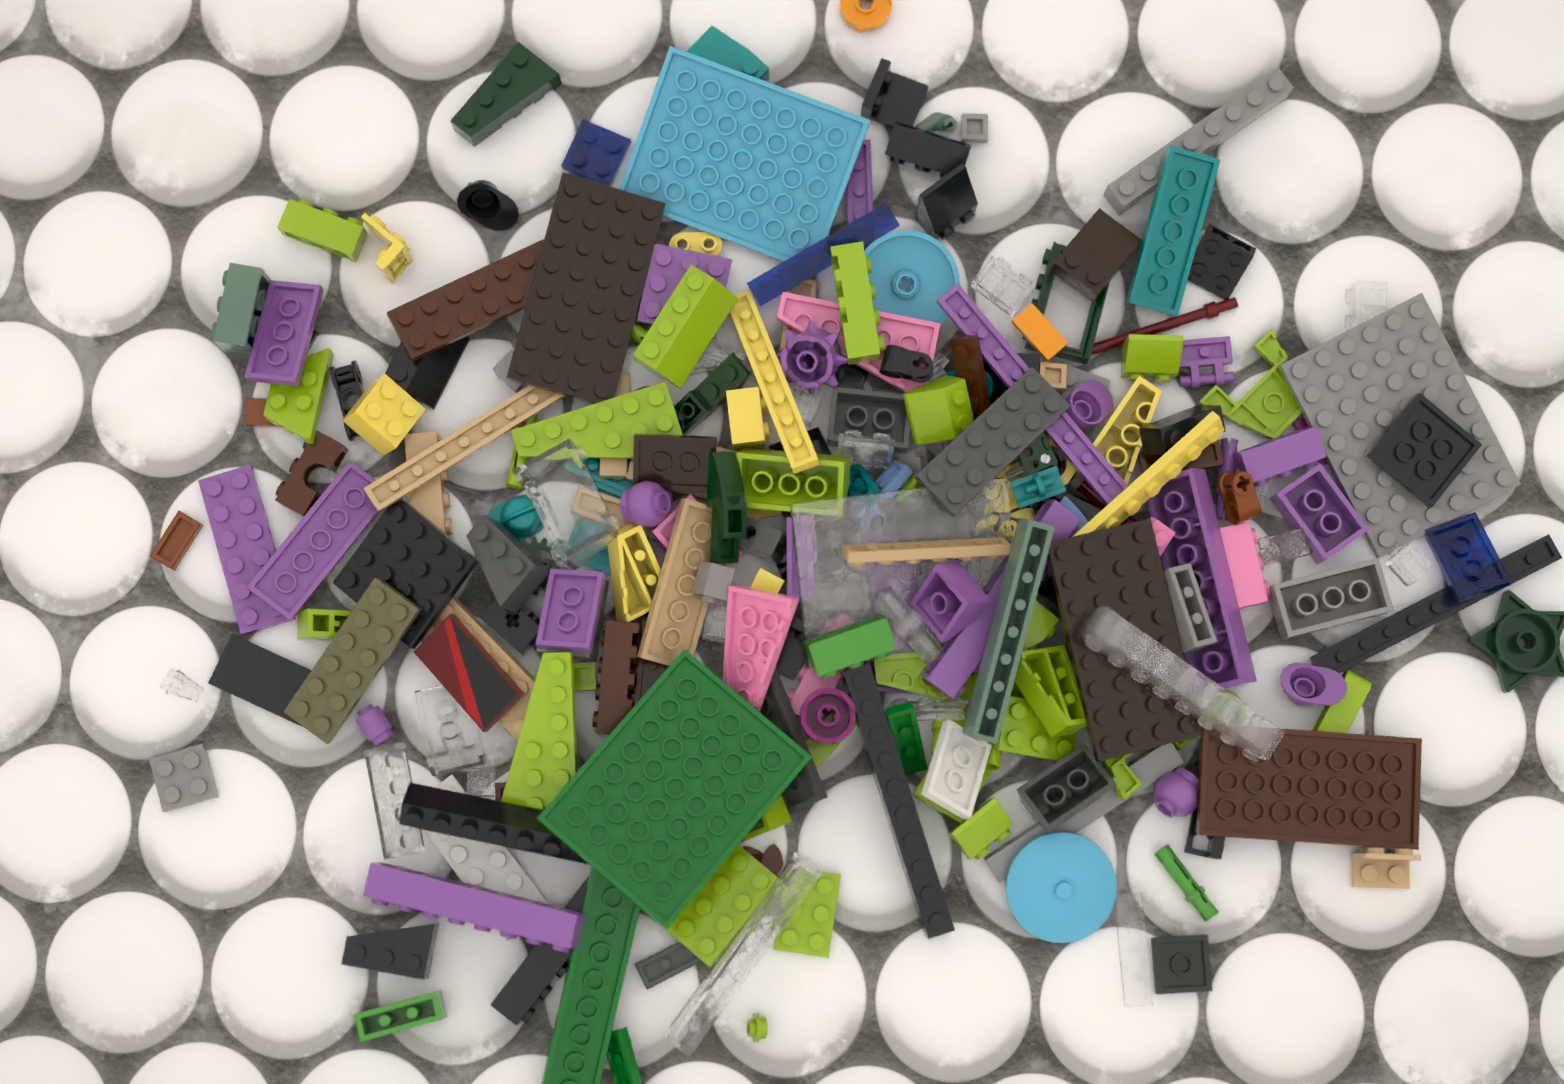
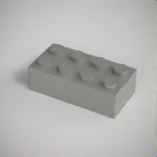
M1379 558L1270 586L1269 600L1281 641L1383 615L1394 610Z

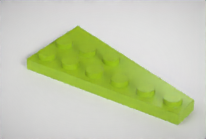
M666 381L511 430L518 456L532 458L633 459L635 433L683 435Z
M546 651L542 655L501 802L544 810L578 771L573 651Z

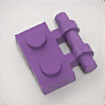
M1230 336L1183 340L1179 369L1189 368V376H1179L1180 387L1190 386L1192 389L1200 388V385L1214 384V386H1224V383L1234 382L1233 372H1223V365H1231L1233 363ZM1213 366L1212 374H1199V367Z

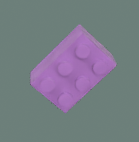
M1321 463L1270 498L1317 564L1325 561L1369 530Z

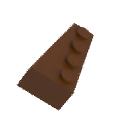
M606 620L605 630L603 629L601 646H604L603 657L599 658L598 673H601V684H597L595 700H599L598 711H594L592 727L597 728L596 733L610 735L633 708L639 659L637 653L642 632L639 623Z

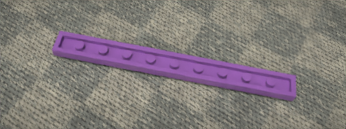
M959 284L955 285L937 300L936 303L963 335L979 336L982 358L1008 389L1030 369ZM1066 411L1044 431L1106 506L1128 487Z

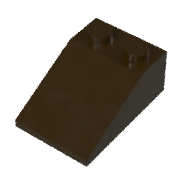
M1099 208L1063 250L1050 271L1094 303L1142 240Z

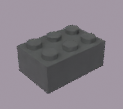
M833 387L827 435L828 446L907 454L911 427L903 394Z

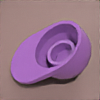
M1096 380L1084 381L1065 399L1071 405L1066 410L1067 414L1082 431L1099 424L1113 410L1112 395L1102 383Z

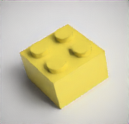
M384 373L369 385L342 421L384 456L397 448L425 411V408Z
M759 387L727 390L726 396L733 451L739 452L743 448L765 449V442H770L768 421L762 420V416H767L764 398L762 395H759Z

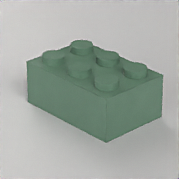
M230 263L228 270L224 271L222 284L225 287L223 296H219L217 301V312H219L217 322H214L212 325L211 337L225 353L250 357L271 280L262 268Z

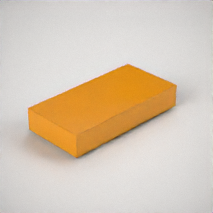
M1033 303L1011 321L1046 362L1068 344Z

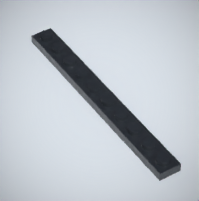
M1548 534L1309 658L1313 666L1325 667L1341 673L1560 560L1562 556Z

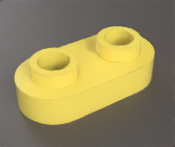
M707 232L678 233L669 242V246L678 248L677 246L680 242L687 243L685 250L720 256L722 252L721 238ZM707 241H711L714 243V246L708 249L704 244Z

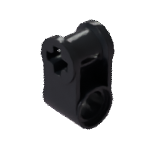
M886 345L879 372L892 378H902L924 383L931 379L933 375V362L928 354L908 350L896 345ZM920 363L925 364L922 372H917V367L920 366Z

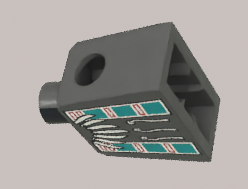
M746 517V537L740 538L739 548L775 566L781 564L787 552V537L780 530Z

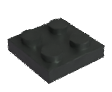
M1207 934L1151 937L1155 994L1212 991Z

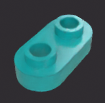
M861 464L852 465L850 467L849 495L860 507H868L876 502L879 495V487L869 471Z

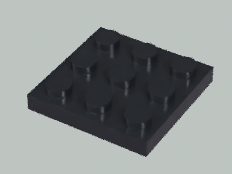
M1417 393L1366 457L1424 505L1431 508L1482 444L1421 393Z

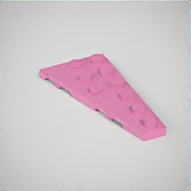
M782 292L777 320L799 333L807 329L809 321H813L815 328L826 330L829 333L836 332L842 356L847 358L838 303ZM879 311L880 325H876L877 335L883 336L884 348H886V345H896L908 350L925 353L931 357L933 362L941 323ZM885 351L880 352V360L856 364L905 393L929 382L928 380L924 383H918L881 374L879 371ZM920 363V366L917 367V372H922L925 364Z
M729 585L722 681L760 712L799 598L740 585Z

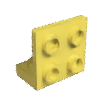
M364 213L361 218L368 229L388 246L378 254L375 264L384 278L393 284L413 261L409 254L411 249L406 245V241L396 232H393L391 235L390 231L385 228V223L377 216L373 215L371 218Z

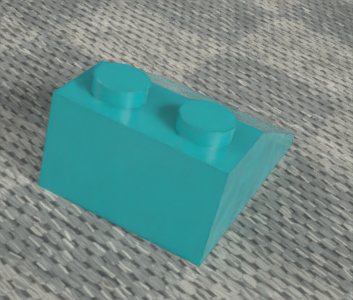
M711 26L686 51L764 81L769 79V67L749 49L714 26Z

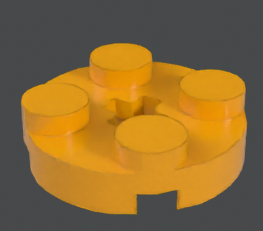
M840 0V13L844 21L857 32L872 31L885 24L890 17L892 0H871L872 4L868 10L860 8L861 0Z

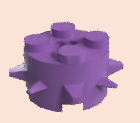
M809 321L807 329L799 334L787 329L784 333L788 344L782 352L776 354L777 358L781 360L784 373L787 372V383L795 381L794 384L807 388L810 395H813L816 387L824 382L836 387L838 381L835 373L841 364L848 362V359L842 356L838 343V334L815 328L813 321Z

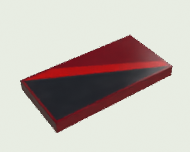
M449 614L414 651L416 656L483 732H488L524 695L523 691L455 614Z

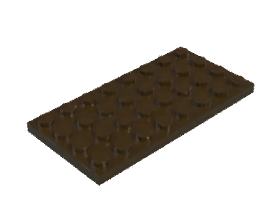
M564 172L562 173L506 379L593 404L614 398L666 203Z
M1151 518L1051 541L1047 559L1095 761H1103L1202 736Z

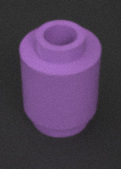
M369 704L357 712L359 718L355 720L367 740L373 742L375 747L394 735L391 730L393 728L379 706L373 708Z

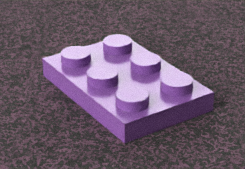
M550 569L536 639L538 649L592 653L606 577L604 572Z

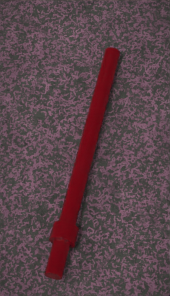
M1235 297L1218 303L1213 301L1204 304L1203 308L1093 344L1091 355L1121 346L1129 334L1155 335L1204 318L1209 320L1218 317L1219 313L1237 308L1238 302Z

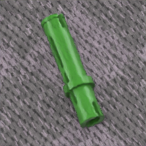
M1169 844L1154 854L1185 894V900L1188 903L1191 902L1204 922L1219 913L1218 909H1216L1204 893V887L1197 884Z

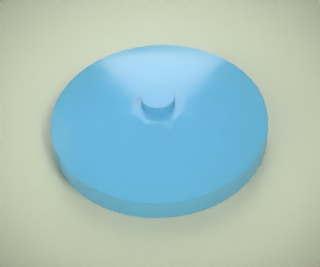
M902 230L881 236L864 250L865 257H870L872 273H868L869 283H874L876 299H872L873 309L941 323V325L946 321L948 316L936 302L955 285H960V278L952 255L942 243L922 232Z
M1052 831L1036 836L1018 850L1007 870L1005 893L1012 914L1026 931L1045 941L1068 943L1089 936L1106 921L1115 903L1117 881L1109 858L1093 841L1074 832Z

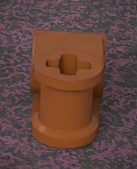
M1225 471L1220 474L1217 486L1224 504L1225 515L1229 522L1233 525H1238L1260 515L1261 504L1257 498L1252 476L1244 471L1237 473Z

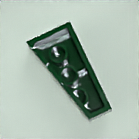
M518 42L450 120L454 131L474 147L502 128L504 123L511 118L519 116L525 108L532 103L540 101L552 89L555 90L561 86L560 75Z

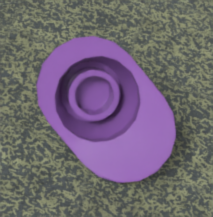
M1296 662L1286 666L1280 675L1284 693H1286L1292 703L1298 706L1307 707L1313 704L1333 705L1339 703L1347 692V684L1343 676L1329 668Z

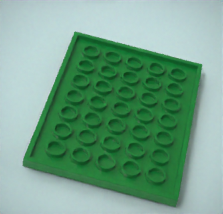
M684 649L537 817V820L662 928L667 930L810 761L812 756Z

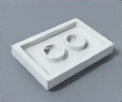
M949 719L942 723L921 795L966 820L972 816L992 745L986 741L974 739L963 734V727Z

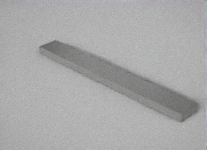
M1173 743L1154 747L1127 764L1142 785L1126 799L1120 801L1115 789H1113L1053 831L1077 833L1160 779L1166 773L1183 764L1184 761ZM1038 823L984 857L999 883L1006 879L1008 867L1018 850L1036 836L1047 833Z

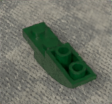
M734 353L730 354L694 390L689 391L674 406L683 435L690 433L727 400V390H736L751 375L750 371Z
M733 451L709 452L706 506L712 508L710 562L715 564L738 563L740 538L746 537L747 525L745 492L739 463Z

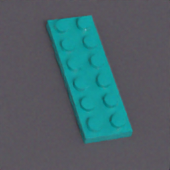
M1172 145L1167 147L1126 303L1178 316L1220 159Z

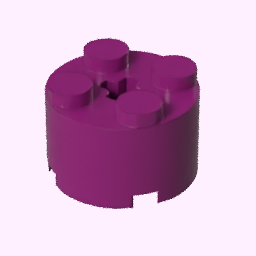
M821 688L812 692L803 702L799 713V722L804 734L813 742L822 745L836 744L845 739L853 730L856 721V710L853 701L846 693L834 688ZM822 710L834 713L832 716L833 723L821 720L823 716Z

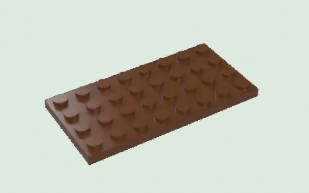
M1209 723L1201 724L1202 736H1200L1196 835L1419 850L1422 738Z

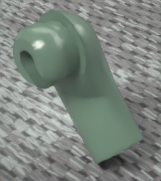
M935 112L917 124L916 127L929 132L933 129L951 132L956 128L957 123L952 116Z

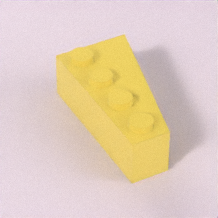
M1138 376L1093 442V445L1127 485L1142 447L1139 428L1150 424L1162 391L1141 376Z

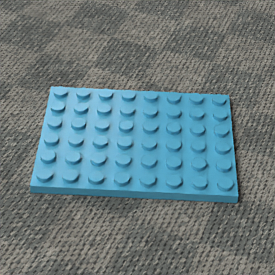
M670 46L619 189L666 203L663 216L815 273L871 120Z

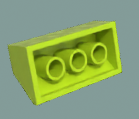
M690 265L634 352L633 358L635 362L681 389L738 301V298L713 277Z
M743 448L737 452V460L743 480L746 508L842 516L850 484L851 457L816 454L820 465L793 474L785 451Z

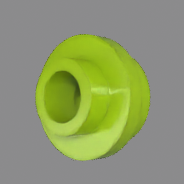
M758 1013L753 1014L752 1019L747 1021V1034L752 1036L753 1042H759L760 1039H766L767 1019Z

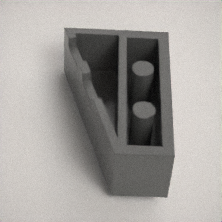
M483 515L466 536L499 606L517 613L547 577L550 570L499 521Z

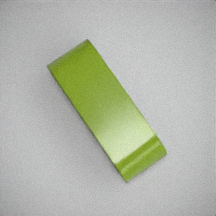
M1348 669L1345 670L1342 674L1347 684L1345 697L1339 703L1325 705L1312 731L1348 733L1371 689L1372 683Z

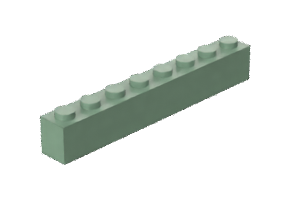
M1018 519L962 732L971 738L998 744L1055 526L1029 519Z

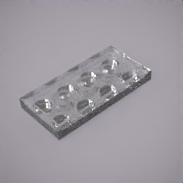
M846 430L845 434L839 433L837 456L851 457V465L861 464L866 467L887 469L890 467L894 453L895 439H889L890 435L883 433H874L873 437L862 436L860 431Z

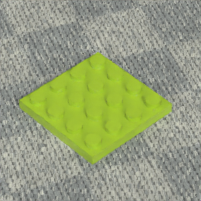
M738 845L669 926L667 931L705 964L712 967L782 880Z

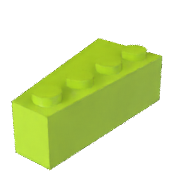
M863 241L831 246V262L848 365L880 360V352L885 351L883 336L877 335L876 325H880V316L878 309H873L872 299H876L874 283H869L868 273H872L870 257H865Z

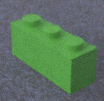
M881 614L803 641L812 672L818 677L822 676V678L832 677L838 674L837 670L848 667V669L860 667L864 664V660L874 658V660L885 658L890 655V651L896 649L888 620Z
M441 990L363 1011L354 1014L360 1042L445 1019L447 1018Z

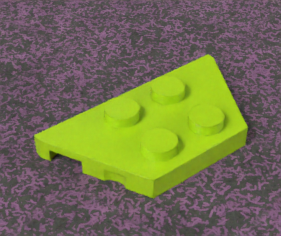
M324 349L306 357L299 386L271 384L263 414L266 420L276 426H282L285 431L292 435L296 434L302 437L309 444H313L330 372L329 367H331L334 355L331 349Z

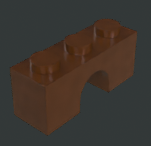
M317 430L314 443L304 442V451L300 458H296L292 462L289 469L291 473L286 482L282 481L276 490L277 498L275 501L303 517L321 496L310 488L308 483L310 474L318 468H327L336 473L349 451L345 445Z

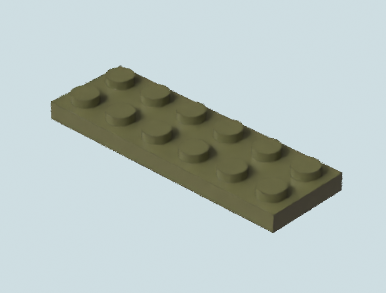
M375 577L292 698L284 713L324 743H331L422 609L382 579Z

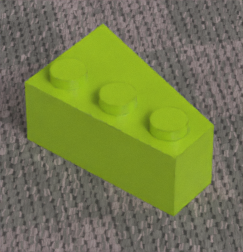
M1065 646L1022 651L1014 682L1049 735L1057 737L1074 734L1086 726L1076 677Z

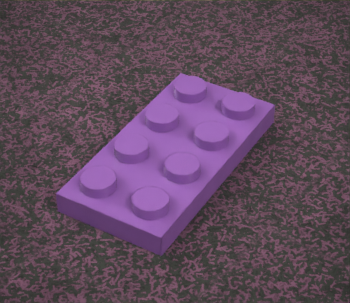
M270 280L244 376L248 381L299 386L324 291L321 285Z

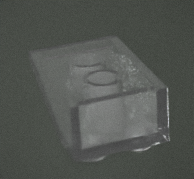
M439 685L414 691L426 760L432 776L486 764L479 726L444 686Z

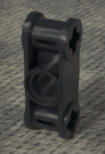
M356 360L351 361L350 365L339 368L329 367L343 419L352 408L347 406L349 396L358 395L360 398L364 393L362 376ZM343 422L349 441H354L355 437L360 436Z

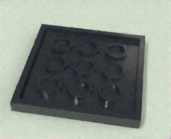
M400 499L387 507L333 581V584L358 603L373 579L379 577L420 607L422 610L401 639L409 648L415 649L479 561L404 499Z

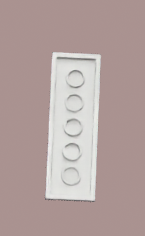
M453 774L435 787L467 794ZM424 830L463 883L549 904L507 847Z

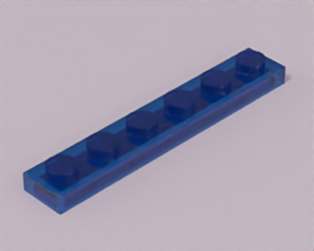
M885 202L747 282V285L758 304L762 306L781 295L782 292L792 289L832 265L831 246L862 241L864 246L900 225L888 203Z

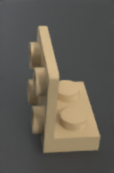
M1360 848V853L1352 854V887L1410 889V861H1421V855H1413L1412 849H1388V854H1385V848Z

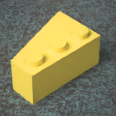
M628 524L606 535L616 621L630 622L650 611L661 568L642 526L636 524Z

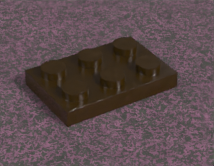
M635 433L633 485L643 481L658 483L666 491L707 492L709 452H716L717 437Z

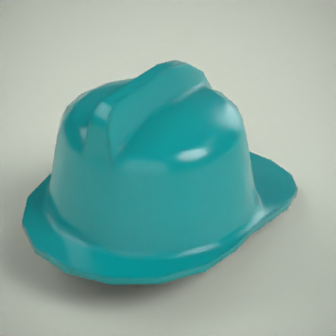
M524 494L495 506L487 516L499 521L511 534L521 541L523 538L526 539L537 534L544 528L547 523L548 512L546 505L541 499L534 495Z

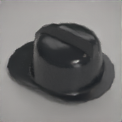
M477 180L472 183L469 182L459 192L457 197V205L461 213L494 231L510 229L516 224L519 217L518 207L509 196L500 192L496 185L490 181Z

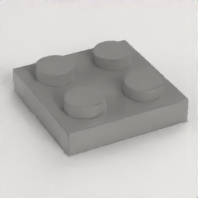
M199 744L149 759L163 812H169L219 797L205 744Z

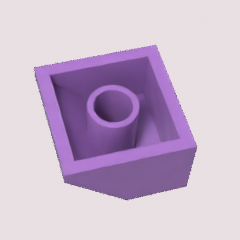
M954 561L935 564L910 604L943 643L976 621L990 602V598L961 563Z

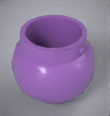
M643 481L633 485L622 493L620 499V510L624 520L630 524L641 525L646 528L662 523L671 507L670 497L664 488L658 483Z
M1177 767L1172 772L1163 775L1157 780L1153 790L1157 809L1170 818L1174 816L1185 817L1191 814L1198 806L1199 779L1181 767Z

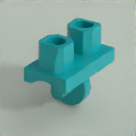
M1057 466L1010 482L1019 509L1066 492Z

